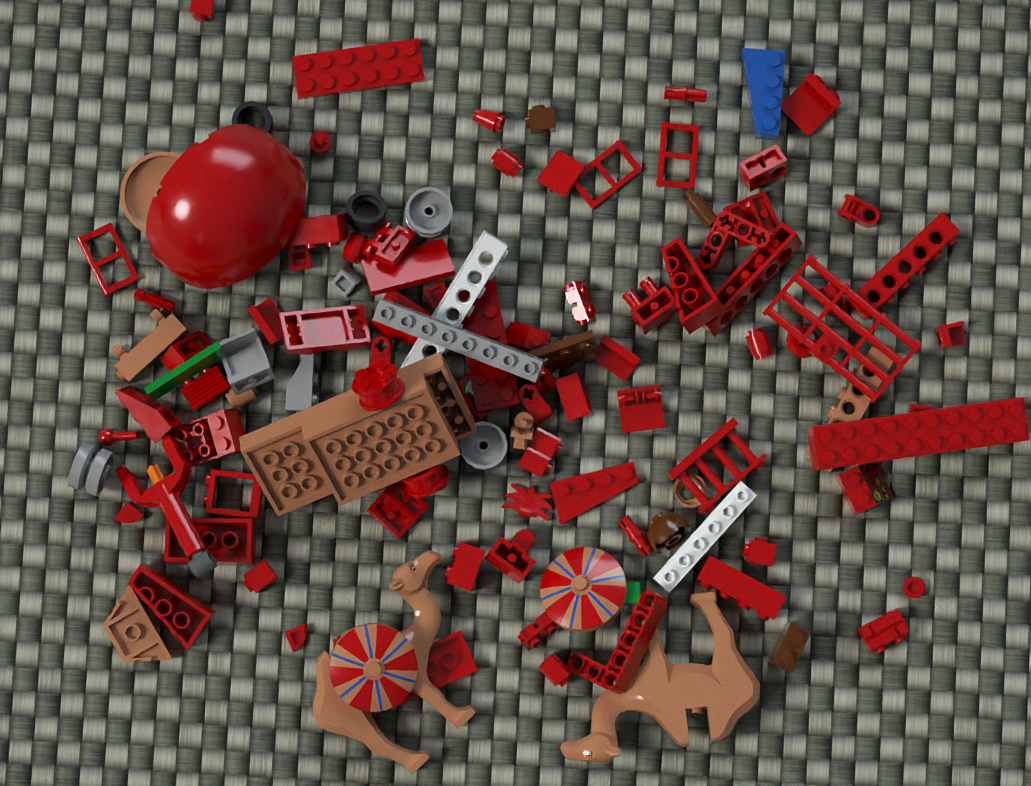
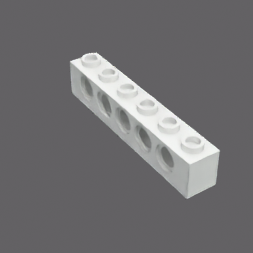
M738 482L652 579L670 593L757 495L743 482Z

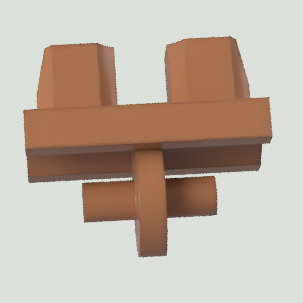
M528 412L518 413L515 421H513L510 436L515 437L513 448L526 450L528 439L532 440L535 425L533 424L532 415Z

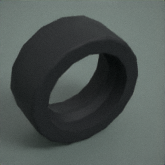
M255 101L244 102L233 112L232 125L240 124L241 117L245 112L250 110L259 111L265 118L264 129L271 134L274 125L273 117L268 108L262 103Z
M367 190L356 192L350 196L346 205V220L353 229L359 232L370 233L377 231L383 226L387 213V204L383 197L378 193ZM369 204L378 209L379 214L375 218L363 219L354 213V208L358 205Z

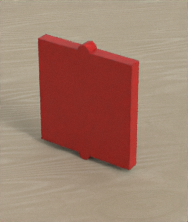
M557 150L538 177L537 182L546 186L550 192L554 191L566 198L586 167L577 162L573 156L569 157Z

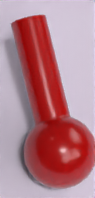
M104 429L99 433V441L105 446H110L115 441L139 439L138 431L114 432L111 429Z

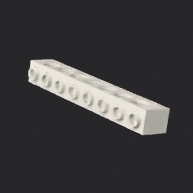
M484 230L431 317L462 328L463 324L461 322L465 316L469 317L475 307L472 305L475 299H480L485 292V283L488 279L492 280L496 274V265L499 261L503 262L507 256V244ZM484 253L492 254V259L488 263L481 262V256ZM477 271L481 273L478 281H471L469 279L472 272ZM462 290L470 292L469 297L465 300L458 298V294ZM449 309H457L458 315L455 318H449L447 316ZM418 338L399 369L431 356L424 352L425 348L429 345L436 347V351L433 354L438 352L446 354L449 349Z

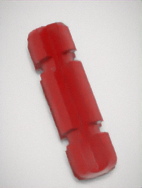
M138 288L134 293L133 298L135 300L144 301L145 304L159 309L163 308L164 311L172 313L175 308L174 301L165 300V298L150 292L146 293V291Z

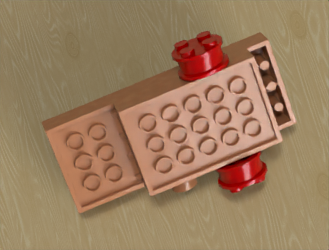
M441 352L398 370L394 364L388 363L385 360L380 361L366 369L357 371L351 390L239 437L241 453L277 516H281L330 494L334 495L339 506L367 494L378 493L400 480L405 483V490L408 495L415 499H422L425 496L445 489L450 472L446 465L442 463L461 455L458 440L477 433L474 418Z

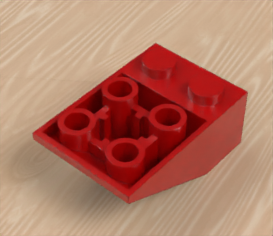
M238 408L215 412L180 425L173 431L175 440L191 468L240 453L239 437L246 435Z

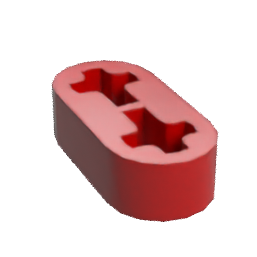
M544 365L539 381L533 382L539 393H548L556 387L553 375L548 367Z

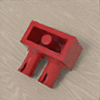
M646 277L647 282L643 279L639 284L649 296L644 301L640 300L633 289L628 290L629 295L627 292L622 295V298L631 307L632 320L644 335L679 311L675 303L676 299L666 286L659 289L651 277Z

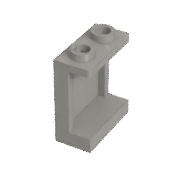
M255 328L244 330L240 334L219 342L227 353L221 360L235 395L275 379L265 349Z

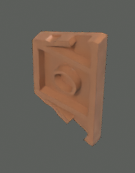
M128 586L119 602L113 608L110 616L103 623L104 629L123 662L172 659V655L136 592Z

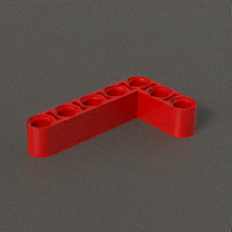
M650 590L643 592L607 666L582 654L575 653L568 659L569 670L617 694L624 693L666 610V599Z

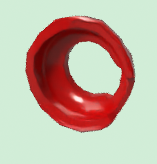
M806 324L795 325L801 332H806L810 328ZM813 330L811 333H813L815 337L813 341L816 343L820 339V337L817 334V332ZM788 332L786 342L789 351L799 358L812 357L813 355L809 353L810 349L798 345L797 339Z

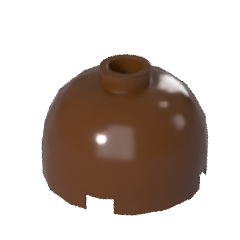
M658 513L652 518L653 522L649 525L647 537L655 553L661 554V549L666 548L669 551L682 543L688 537L686 532L689 531L691 533L692 529L687 521L677 513Z

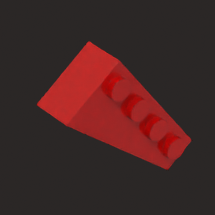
M680 237L661 248L670 277L671 288L675 295V303L679 310L681 324L691 334L726 310Z
M146 563L138 566L128 582L129 586L155 612L154 614L167 625L170 632L183 643L182 645L187 650L194 646L216 613L214 609Z

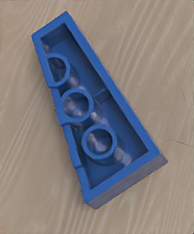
M742 48L741 59L744 67L755 139L777 141L779 137L786 51Z

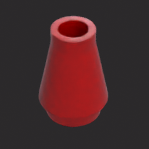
M476 109L472 120L495 133L496 131H502L506 116H503L501 112Z

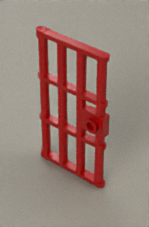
M810 254L762 314L768 315L799 340L798 343L800 345L803 344L810 349V354L825 366L828 364L835 370L834 373H839L870 398L869 401L873 404L918 349H921L922 343L917 339L911 338L885 317L886 314L884 312H879L853 291L848 283L842 282L821 265L813 254ZM808 265L840 290L833 300H830L800 275ZM794 282L826 307L819 317L786 292ZM843 294L876 320L869 330L835 304ZM780 298L812 323L805 334L773 309ZM829 310L862 336L855 347L822 321ZM879 323L912 349L904 359L872 334ZM815 327L824 333L816 343L808 337ZM865 340L898 365L890 376L858 350ZM840 347L849 353L841 363L833 358ZM851 357H854L884 382L877 392L844 367Z

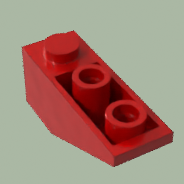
M130 386L115 392L120 402L127 407L133 419L141 425L147 437L154 443L161 441L164 436L171 434L182 424L167 405L157 400L154 401L151 397Z

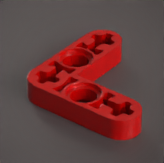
M727 211L721 212L698 255L697 263L699 267L708 271L716 269L732 235L760 249L771 247L774 241L773 235L770 231ZM728 219L736 224L734 227L728 224L725 225L723 220ZM747 224L750 229L749 233L746 236H742L740 228ZM755 233L767 238L766 241L761 242V240L755 238ZM720 235L722 243L720 246L715 247L713 239ZM709 248H711L712 250L717 251V253L715 254L708 250ZM706 257H710L712 260L711 264L704 261Z

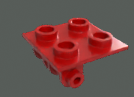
M660 385L617 390L622 433L665 428Z

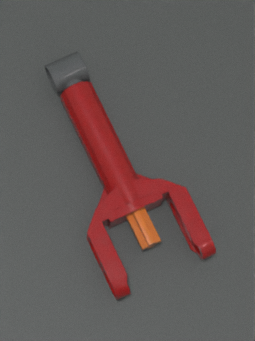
M167 434L162 438V446L176 473H171L164 477L158 464L149 466V469L146 471L154 485L143 492L134 473L130 472L124 464L116 468L115 471L131 501L139 506L162 509L189 560L188 565L197 578H201L218 565L213 555L206 548L180 498L181 493L188 485L192 469L175 438L171 434Z

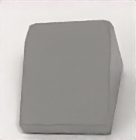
M347 265L340 270L330 284L346 298L362 282L363 278Z

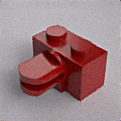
M522 529L514 535L510 542L500 536L484 559L519 584L536 563L527 556V553L535 543L534 534L527 529Z

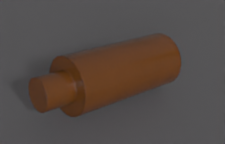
M689 188L684 192L688 198L686 203L705 227L709 228L714 224L717 215L698 192L694 193Z

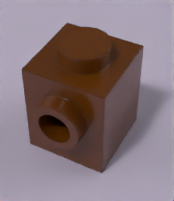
M535 105L532 109L528 110L529 116H525L526 129H530L531 135L556 132L554 107L545 108V105Z

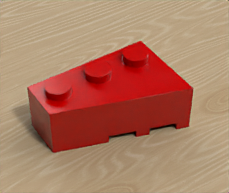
M346 213L300 218L293 234L284 246L285 251L297 250L298 245H305V249L317 248L318 243H326V247L339 245V241L346 240L350 236Z

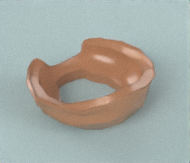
M687 473L707 497L708 490L704 480L696 474ZM676 479L673 493L678 501L687 508H696L702 505L696 497L687 501L681 498L679 492L684 483Z

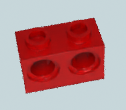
M777 144L739 163V176L750 192L787 173V159Z

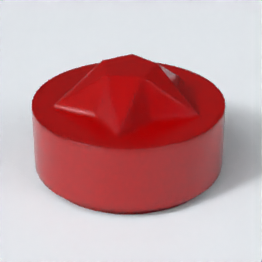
M319 131L311 136L310 146L314 152L323 154L331 148V139L327 133Z

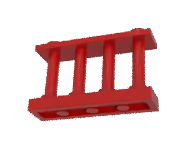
M734 417L666 474L670 481L675 478L678 481L681 480L702 504V507L697 510L698 514H701L703 511L706 514L717 506L714 502L752 469L756 472L765 465L763 460L767 457L764 453L757 458L736 434L737 430L734 427L739 423ZM724 436L726 439L729 438L751 463L743 472L738 469L720 448L721 444L718 441ZM707 450L710 453L713 452L735 477L727 486L721 482L703 461L705 458L702 455ZM691 464L694 467L697 466L719 491L710 500L687 475L688 471L686 468Z

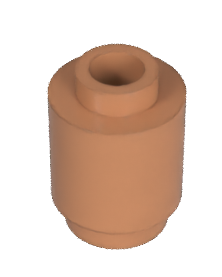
M254 387L235 395L233 389L230 388L225 396L232 408H241L256 399V393L259 391Z

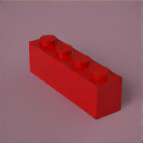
M708 555L696 579L700 580V586L708 590L711 587L719 591V596L728 601L730 598L739 601L737 605L747 611L750 608L758 612L756 616L765 621H768L769 618L775 620L787 597Z

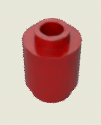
M505 147L502 151L498 148L491 157L494 161L492 163L494 167L506 176L510 175L513 178L524 165L520 162L521 159Z
M356 231L355 234L351 233L342 250V258L357 265L364 256L363 250L366 248L368 236L359 231Z
M758 327L748 331L749 336L745 338L752 356L759 360L772 355V346L766 330L761 331V328Z

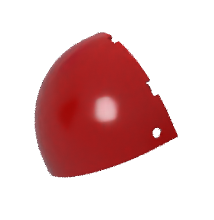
M248 124L226 126L208 134L209 138L200 144L198 142L194 143L171 166L160 182L162 187L158 196L152 199L146 221V237L151 246L149 250L160 264L179 280L190 286L203 289L221 288L250 277L267 265L281 251L299 222L306 196L303 169L296 157L279 140L259 126L252 127Z

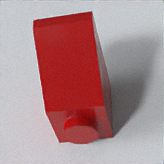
M511 321L506 332L508 344L527 351L548 345L551 333Z
M199 330L172 344L161 361L171 371L212 345V343Z

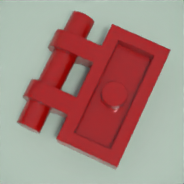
M386 221L376 231L373 239L368 240L363 254L369 257L373 252H376V260L394 267L415 241L416 232L397 225L392 230V224Z

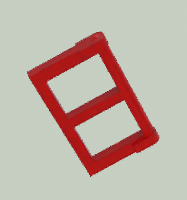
M661 122L657 187L691 188L694 190L699 126ZM667 130L692 132L691 154L665 152ZM665 158L690 160L689 182L663 180Z
M618 139L612 146L585 166L586 169L580 176L582 177L595 166L611 188L596 200L590 197L578 180L574 188L590 208L593 209L638 174L642 168ZM616 149L619 150L634 169L617 183L600 163Z
M111 222L76 239L103 290L104 296H108L140 280ZM110 231L119 251L94 262L85 242ZM122 256L132 276L107 287L98 267Z

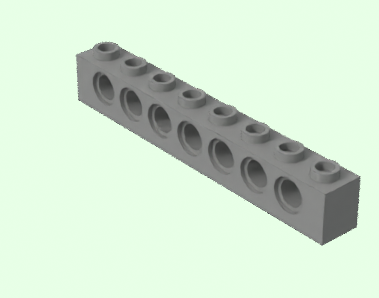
M386 299L379 300L372 319L533 382L539 381L546 363L544 359Z

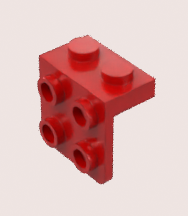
M812 73L781 104V111L807 136H810L841 104L838 94L833 90L829 91L824 86L825 82L818 75L814 76Z

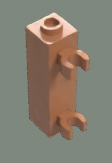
M155 309L150 315L159 325L129 353L118 343L111 349L121 359L114 366L118 369L116 374L123 382L128 380L130 383H133L162 357L172 344L178 342L189 332L174 314L165 318L159 310Z

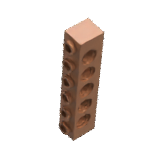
M870 347L868 351L864 349L862 354L886 373L893 361L874 347ZM862 364L859 365L858 369L853 368L851 372L876 392L882 380L876 375L873 377L866 376L864 373L865 366ZM849 383L847 388L843 386L837 396L840 399L837 406L832 405L827 414V417H829L827 424L861 419L870 404V398L865 394L862 396L856 395L853 390L854 385ZM845 403H850L853 406L854 411L852 414L848 415L843 411ZM808 447L805 453L808 455L806 461L811 463L810 449ZM833 468L824 469V471L830 473Z

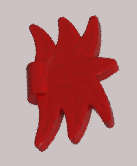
M511 484V487L517 492L508 493L505 497L515 502L503 504L501 508L515 509L519 512L518 515L531 518L532 515L549 521L548 516L541 509L552 510V507L544 500L552 498V495L544 493L535 494V487L533 485L527 492L522 487Z

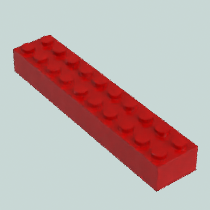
M1024 397L807 427L812 470H824L1030 440Z

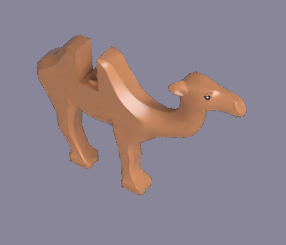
M429 550L398 567L393 572L389 588L396 591L414 610V619L411 625L400 631L411 643L418 664L416 681L410 692L419 695L429 705L437 709L457 729H460L476 713L475 709L471 705L463 707L453 706L445 699L440 689L429 681L426 671L429 650L441 623V613L437 601L427 590L425 584L435 565L441 563L442 556L437 552ZM346 630L342 634H340L341 637L349 630ZM324 650L317 658L315 664L317 685L312 704L313 716L319 726L332 733L345 735L363 742L374 754L394 760L404 765L411 774H414L429 759V753L426 750H409L394 743L379 728L372 712L358 710L344 702L336 693L329 675L330 655Z
M716 592L690 595V604L703 612L713 633L714 651L712 664H671L663 651L661 637L656 628L646 649L644 662L636 670L627 690L622 694L606 690L597 698L592 711V733L572 743L563 742L560 749L566 759L594 764H607L619 756L621 750L618 747L615 721L619 714L626 711H637L653 717L667 731L675 743L682 747H689L690 744L686 715H689V718L702 717V713L707 711L711 744L720 743L729 737L737 722L749 713L758 702L760 683L735 647L733 630L724 619L716 604ZM629 605L628 611L632 613L636 605Z

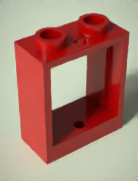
M211 469V474H207L206 487H209L208 495H204L203 508H206V513L260 519L263 490L254 474ZM217 476L253 480L249 512L213 508Z

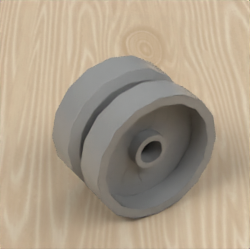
M431 187L418 189L410 196L406 203L404 214L406 226L409 230L416 232V236L420 238L432 239L438 237L448 228L452 219L453 207L450 199L443 191ZM425 210H427L428 213L432 212V215H426Z
M484 421L475 423L477 433L460 440L462 457L468 465L477 470L486 471L494 469L503 462L507 455L508 444L506 436L500 427L493 423ZM480 443H487V449L482 450Z
M84 442L74 458L69 473L68 486L77 490H81L85 486L86 493L98 497L102 493L111 473L115 457L114 452L101 449L97 453L96 446Z

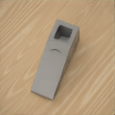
M319 352L304 355L286 388L285 410L287 412H300L317 404L318 397L314 394V386H318V373H315V364L319 365Z

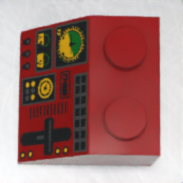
M877 462L860 464L835 476L853 515L859 514L893 497Z

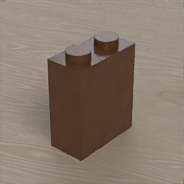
M785 623L768 663L792 673L811 632L792 623Z

